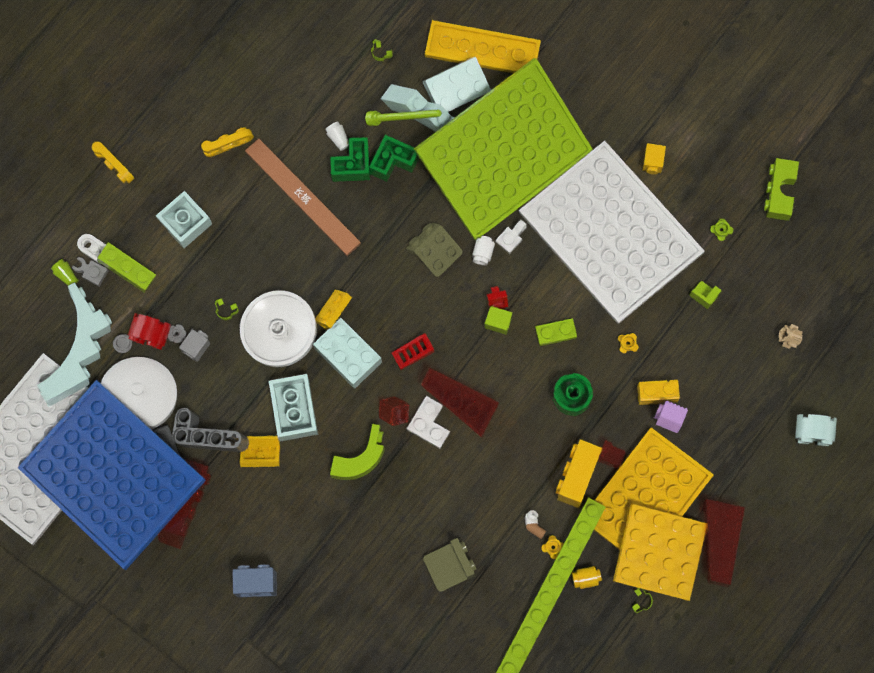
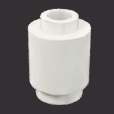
M481 236V238L476 239L472 254L474 263L486 266L491 261L495 245L492 238Z

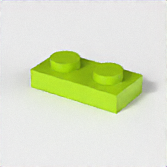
M573 318L535 326L539 346L577 338Z

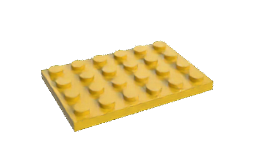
M650 428L595 499L596 502L604 505L606 508L594 531L620 550L631 504L682 517L714 474L653 428Z

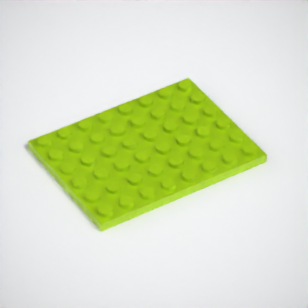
M535 58L414 148L474 240L495 227L593 150L540 63Z

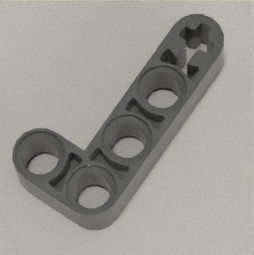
M187 408L179 409L175 415L172 439L183 447L243 452L249 446L248 438L239 432L198 428L199 416ZM204 435L203 441L200 442L201 436ZM219 437H222L221 442L217 444Z

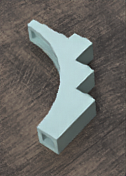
M391 84L381 98L391 110L399 113L441 110L442 115L440 117L414 119L435 132L455 118L441 105L427 102L414 89Z
M75 283L68 286L69 293L77 310L75 341L62 365L49 378L37 385L48 407L90 385L88 379L90 374L85 366L100 358L99 351L101 348L96 340L111 332L110 324L112 322L107 314L104 315L101 310L95 311L91 302H86V294L81 287L78 288Z

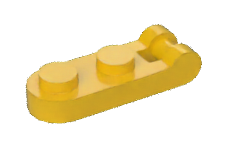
M243 127L231 135H222L216 141H204L201 147L205 156L212 157L251 141L254 136L250 129Z
M95 142L92 144V150L96 157L103 158L105 160L103 163L110 170L114 169L118 173L116 176L122 183L127 182L129 184L134 180L132 174L102 143Z

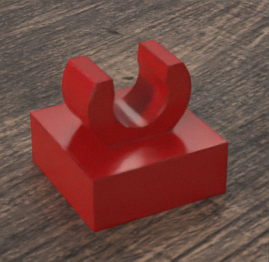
M498 286L491 287L492 293L487 294L489 309L491 306L499 309L508 307L506 290L499 291Z

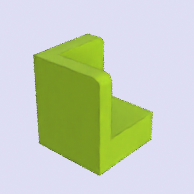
M701 281L691 291L690 297L706 309H709L722 290L717 286L712 289Z
M491 306L485 321V328L507 335L512 312Z

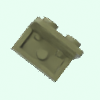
M432 222L423 228V232L419 236L414 237L409 242L410 245L406 249L410 254L418 256L434 276L439 277L462 255V249L441 225Z
M458 538L450 541L451 544L427 554L423 558L439 592L475 576L474 570H476L474 562L472 559H467L465 553L468 550L464 542H459Z

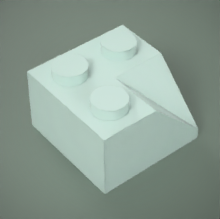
M185 191L156 215L167 231L183 248L188 246L212 225L210 218Z

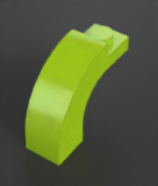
M372 424L368 446L361 455L355 458L334 456L330 472L331 478L340 480L357 479L365 476L378 465L385 450L383 445H378V442L382 443L384 433L381 431L380 425Z

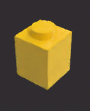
M647 143L642 171H647L649 174L662 172L666 146Z

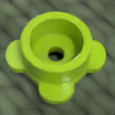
M720 219L716 225L711 226L710 231L715 233L719 241H724L728 234L733 233V228L730 227L725 219Z

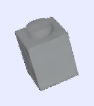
M192 329L179 349L182 353L198 362L210 345V342L204 332L200 330L196 332Z

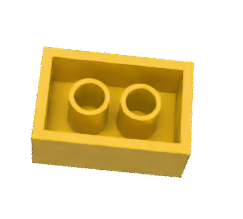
M580 440L579 444L574 443L569 457L572 458V461H567L562 476H565L564 481L560 479L556 489V494H558L557 500L577 508L580 507L601 453V447Z

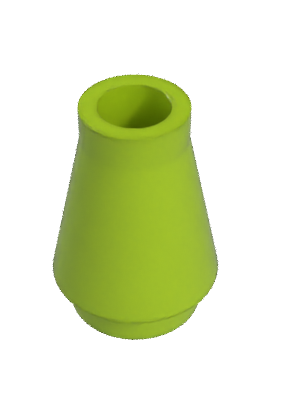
M61 259L52 266L53 274L68 286L79 281L67 261L65 262Z

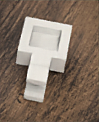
M520 220L513 230L507 227L495 242L507 253L511 254L522 241L519 235L527 228V224Z

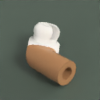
M531 510L525 516L526 529L542 539L546 530L538 526V513Z

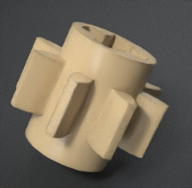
M785 325L779 332V342L783 343V347L789 349L791 347L796 348L802 341L803 332L798 330L796 325Z

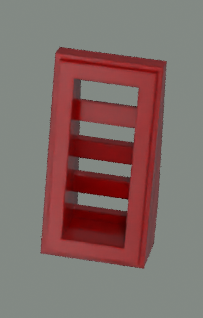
M424 333L392 352V355L400 370L434 353V348ZM421 342L424 343L425 347L427 348L426 350H423V348L421 347ZM414 346H417L420 352L418 355L413 348ZM408 349L410 350L411 354L413 355V358H411V359H410V357L408 356V354H407V352H406V350H408ZM400 353H403L406 362L403 363L399 355Z

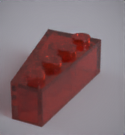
M429 368L421 386L483 439L500 405L499 402Z
M186 459V462L203 476L206 481L158 534L159 542L181 549L191 521L195 516L197 505L203 498V489L205 485L209 484L211 479L208 466Z
M706 499L703 502L704 523L707 526L705 540L708 583L729 587L732 581L745 507Z

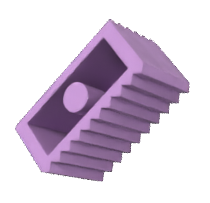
M666 401L664 405L660 404L654 417L657 419L656 425L678 433L687 414V408L684 409L680 405L677 406L672 402L669 403V401Z

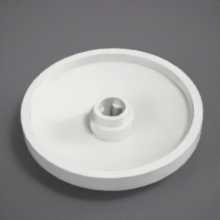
M271 291L260 295L246 308L240 323V336L246 351L256 361L271 367L289 366L301 360L312 348L317 334L316 318L310 306L301 297L288 291Z
M145 357L124 359L113 365L101 381V384L151 430L163 424L175 408L177 401L175 380L165 366L153 359Z

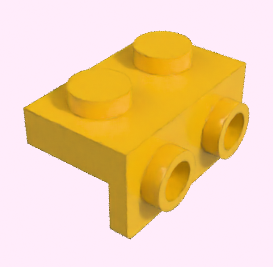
M335 289L317 315L316 322L325 330L331 329L352 297L348 293Z
M247 436L249 446L245 451L240 452V467L279 466L280 441L278 436Z

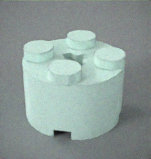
M803 414L797 415L795 439H798L799 444H809L815 441L819 446L832 445V442H835L837 418L831 419L830 416L808 414V417H803Z

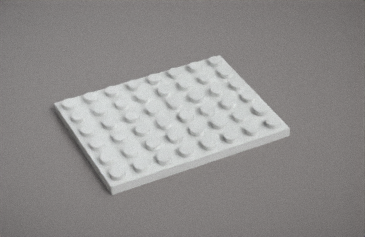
M605 141L519 210L521 216L617 324L622 322L705 252Z
M44 353L0 405V520L32 545L38 541L62 510L25 476L18 467L89 389L84 387L48 407L37 385L49 378L60 366Z

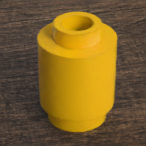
M595 566L578 569L572 573L574 588L584 589L599 586L598 581H602L600 570H596Z

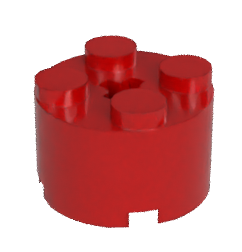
M134 313L128 332V339L143 345L146 341V345L162 350V347H165L171 324L167 322L162 323L158 319Z

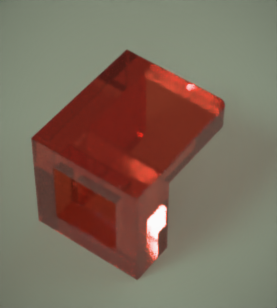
M397 397L380 400L379 418L392 426L407 423L410 404Z
M605 440L597 461L619 469L626 452L612 446L611 442Z

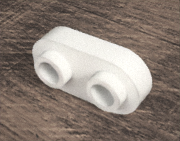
M90 234L82 235L77 242L78 248L82 253L99 263L97 257L106 244ZM87 243H91L89 248L85 247Z

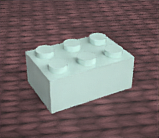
M472 57L422 81L431 102L441 105L447 112L491 91L476 57Z
M342 318L313 344L314 349L354 389L382 363L381 357Z
M304 374L270 380L269 386L279 440L285 441L318 435L308 375Z

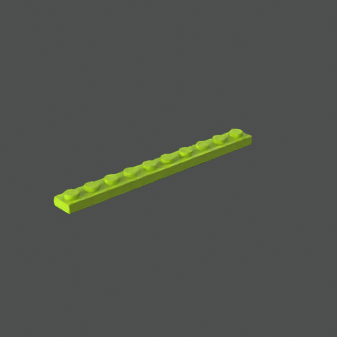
M590 498L587 499L496 673L520 672L606 508L604 505Z

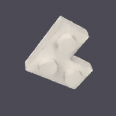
M426 396L407 427L409 432L441 449L450 434V431L434 423L443 405Z

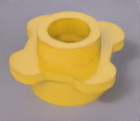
M634 333L618 337L621 353H626L627 351L636 352L639 347L636 344L637 336Z
M550 536L547 543L542 545V551L547 552L552 559H556L564 543H560L555 536Z

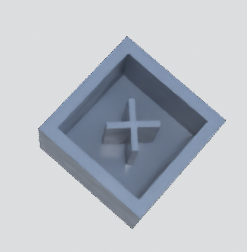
M258 565V569H252L250 566H238V569L233 570V594L237 597L277 596V572L270 565Z

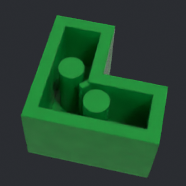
M385 135L369 166L370 175L387 182L395 166L412 173L419 160V156L414 150L415 147Z
M368 137L349 138V156L331 157V177L333 182L370 180Z

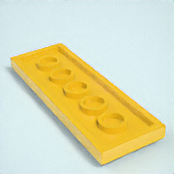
M432 20L425 57L454 63H462L472 57H476L482 68L515 73L533 58H538L541 40Z

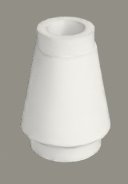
M335 122L326 128V135L340 151L349 147V141L343 125Z

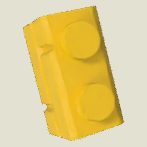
M678 380L638 383L639 405L665 404L666 401L678 403L680 399Z

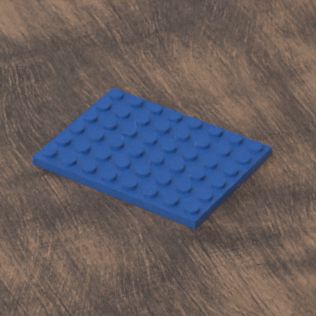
M97 380L18 467L25 476L125 570L128 569L206 481L203 476Z

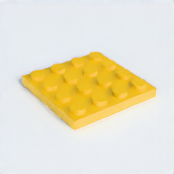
M631 504L613 581L690 601L707 523Z

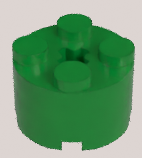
M577 373L562 376L557 381L553 393V402L557 409L570 416H578L585 412L590 406L593 397L590 381L585 376ZM576 392V397H570V393Z

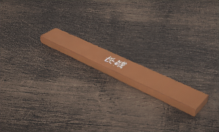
M260 139L256 140L245 150L246 154L346 256L351 254L361 244Z

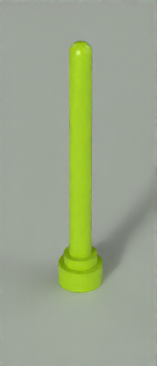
M425 110L381 114L378 111H368L365 120L367 125L377 126L382 121L440 117L442 112L441 110Z

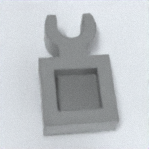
M78 257L77 260L82 263V266L79 268L73 266V270L77 273H83V279L100 287L109 270L92 260L88 265L83 258Z

